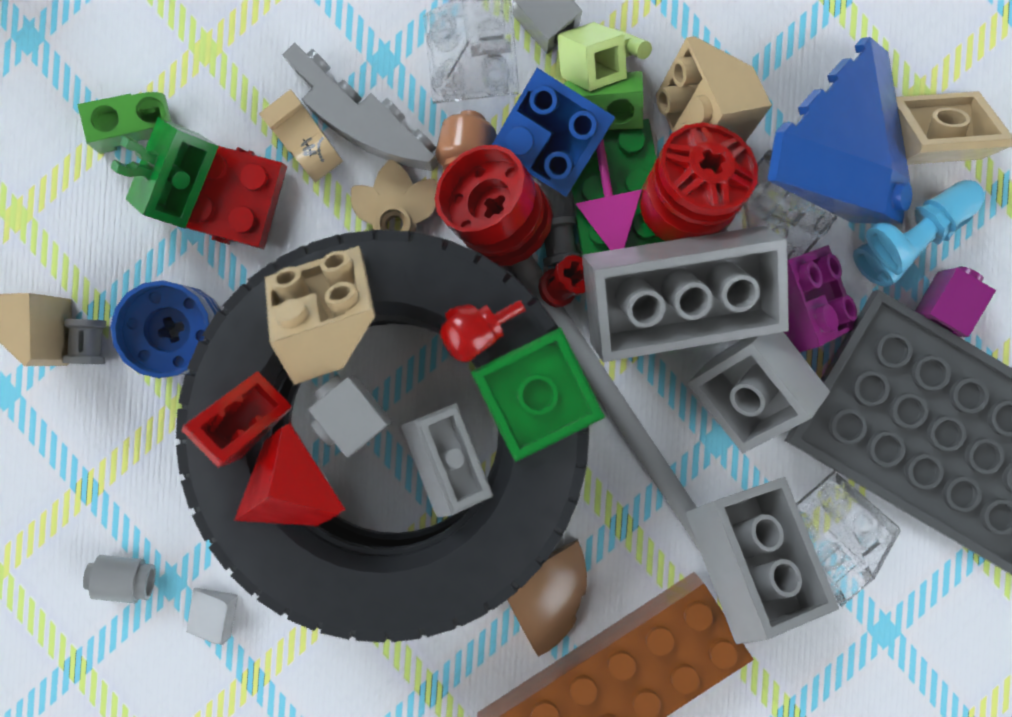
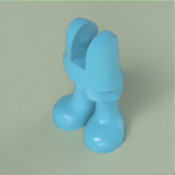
M971 180L955 183L939 195L926 200L922 206L915 207L914 215L917 225L905 233H902L890 223L879 222L872 226L866 232L868 243L861 245L853 252L857 268L872 283L887 287L893 285L904 275L905 271L930 242L933 241L939 245L943 240L949 241L955 231L972 219L973 215L979 211L983 204V188L977 182Z

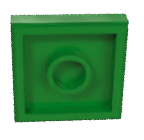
M561 327L471 371L515 462L606 418Z

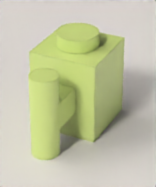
M596 22L557 34L561 77L588 91L627 79L626 57L633 55L640 59H646L652 51L650 42Z

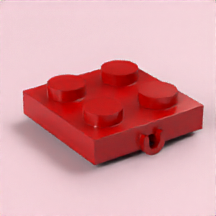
M219 146L186 228L212 235V240L230 245V242L234 241L264 250L287 166L282 162L256 156L255 152L251 150L245 151L239 147L233 150Z

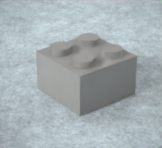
M784 332L740 340L711 358L687 383L742 454L812 419L830 394L829 389Z

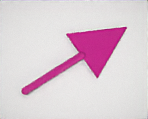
M602 139L596 149L604 197L575 204L610 250L625 248L642 189L613 195L604 140Z

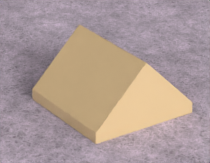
M979 91L896 97L907 165L981 160L1012 147V134Z
M33 293L0 294V344L24 366H67L69 363H63V356L68 354L69 328L64 326V319H72L71 299Z

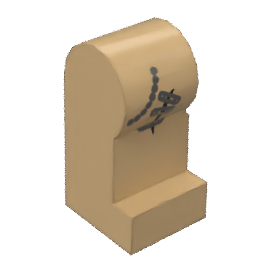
M291 89L259 113L269 128L276 134L282 144L295 157L315 183L343 162L325 134Z

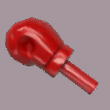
M518 300L495 314L487 305L479 310L470 304L456 306L445 315L447 321L442 325L440 331L442 342L454 359L460 362H469L494 344L496 340L503 337L500 325L524 312V305Z

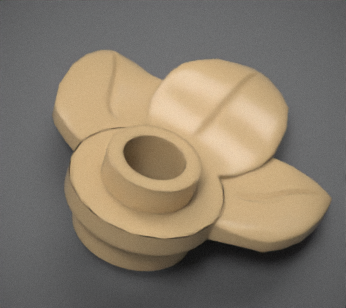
M390 159L378 172L373 187L365 185L352 186V208L359 219L373 226V230H388V222L392 218H400L403 221V227L400 231L416 232L417 224L428 219L436 208L435 194L437 183L435 179H425L413 184L405 169L398 162Z

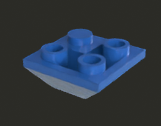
M536 68L492 145H498L511 150L532 176L567 197L616 117L541 69Z

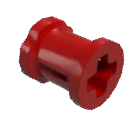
M568 255L556 265L555 269H550L541 276L538 284L539 294L548 305L556 308L564 307L570 304L576 296L585 293L582 257Z

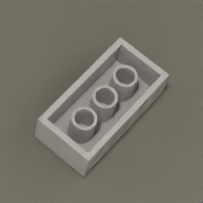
M766 226L582 255L590 343L602 362L789 331L787 239Z

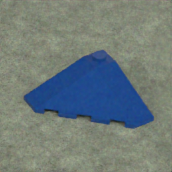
M871 37L861 38L855 45L856 53H860L854 61L852 58L842 59L827 75L828 82L833 83L826 92L824 89L813 90L801 103L798 110L800 115H804L796 125L793 122H784L775 132L767 181L851 223L877 224L880 222L903 224L905 211L910 208L912 202V187L910 185L889 53Z

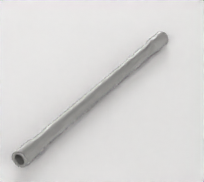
M531 255L526 260L508 266L513 275L538 298L558 327H561L590 387L699 549L685 513L697 508L565 308L550 306L542 299L539 294L538 284L543 272Z

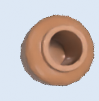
M464 110L460 114H454L444 119L435 151L437 161L443 166V170L445 171L447 166L460 154L477 146L492 145L497 137L495 128L485 120L481 113L472 110Z

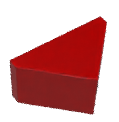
M257 371L186 423L181 430L220 468L239 461L293 406Z

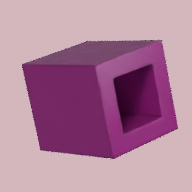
M959 266L938 271L915 311L958 337H969L996 290L982 282L984 277L980 273L967 267Z

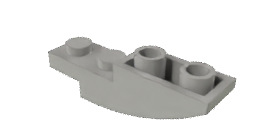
M294 42L282 54L292 69L312 88L301 100L329 128L349 142L383 159H391L404 166L433 171L438 166L437 160L432 154L436 146L419 129L412 134L401 123L405 119L404 114L388 98L381 103L370 93L358 105L362 100L359 94L345 80H342L337 85L326 74L331 67L314 49H311L306 54Z

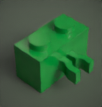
M158 117L146 148L136 140L124 135L122 136L120 144L126 149L135 151V155L141 159L140 164L133 161L129 164H123L113 160L110 168L118 174L134 177L126 200L142 215L185 229L219 146L197 132Z

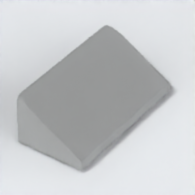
M457 403L402 424V432L437 517L452 516L493 496Z

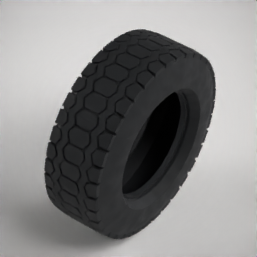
M367 230L343 233L311 242L277 258L275 262H270L250 277L247 284H242L222 305L224 307L222 311H217L202 334L204 336L203 341H199L187 367L190 369V374H185L178 403L182 404V409H177L176 439H180V444L176 445L179 475L184 474L185 480H182L181 484L188 508H194L196 512L191 516L204 541L209 540L212 544L208 548L225 571L229 568L233 573L230 576L251 596L254 593L259 596L257 601L280 616L285 613L288 615L287 620L313 631L319 628L321 629L320 633L349 640L352 636L355 638V641L383 643L387 639H390L391 642L421 639L422 635L431 637L454 630L456 626L460 625L462 627L486 615L489 612L488 610H494L517 593L518 589L522 588L542 567V564L548 559L562 538L577 506L588 461L589 426L517 462L514 461L498 429V445L495 460L487 477L493 496L433 526L420 530L400 533L379 532L355 525L338 515L319 526L234 521L263 443L280 428L289 423L291 424L293 407L239 461L220 468L181 429L186 423L257 371L294 406L295 397L301 383L293 384L270 344L265 277L276 274L281 269L287 267H297L324 258L329 253L335 251H345L360 246L375 314L369 327L386 324L413 325L428 329L439 335L442 325L447 321L446 313L456 306L470 304L479 310L487 305L495 314L520 300L524 305L525 311L500 325L503 337L496 340L494 344L471 360L476 368L559 328L538 298L515 276L474 250L444 238L418 232Z

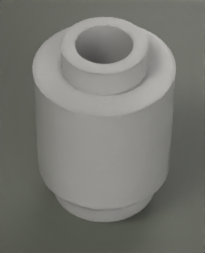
M99 555L95 562L89 563L85 569L83 588L89 590V596L93 600L134 604L139 599L148 600L155 583V565L146 564L144 559Z

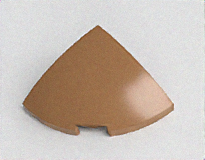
M578 539L552 551L533 577L522 588L518 589L517 593L507 599L538 657L555 647L572 629L577 620L576 613L580 606L581 598L583 595H586L587 571Z

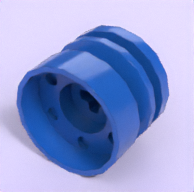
M163 280L143 283L127 292L115 307L110 326L113 346L122 361L139 374L155 378L190 374V369L187 367L199 341H203L204 336L202 334L217 311L221 309L216 301L201 289ZM175 323H183L185 330L179 332L178 337H171L169 330L175 327Z

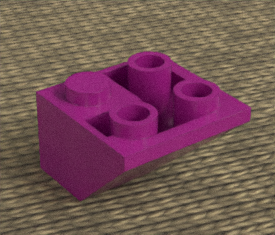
M829 245L787 260L789 331L784 333L799 353L821 347L851 331L857 318V308L853 299L846 293L841 279L842 268L840 262L832 254Z

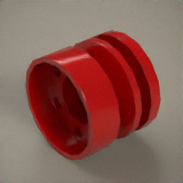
M701 122L684 125L673 132L664 144L641 188L642 193L639 207L647 226L657 237L664 241L725 232L736 214L740 212L743 205L748 201L758 183V164L752 149L739 135L720 125Z
M483 145L470 149L452 161L438 181L435 194L437 214L459 239L463 240L469 249L486 256L499 266H511L528 259L543 245L550 233L553 212L548 197L533 180L531 174L518 157L507 148L498 145Z

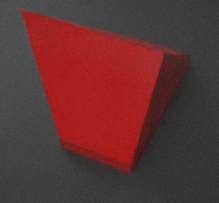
M290 423L280 428L263 443L234 521L319 526L345 510Z

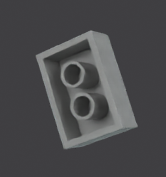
M785 477L685 512L736 644L771 639L839 609Z

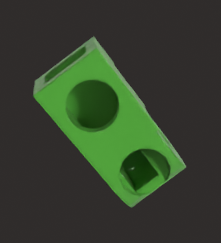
M642 71L627 72V79L592 91H588L570 81L564 83L570 89L616 117L608 130L643 129Z
M145 92L134 95L130 93L77 104L86 143L99 154L117 150L116 146H121L120 142L123 135L136 141L149 140L158 117L172 122L166 96L159 92Z

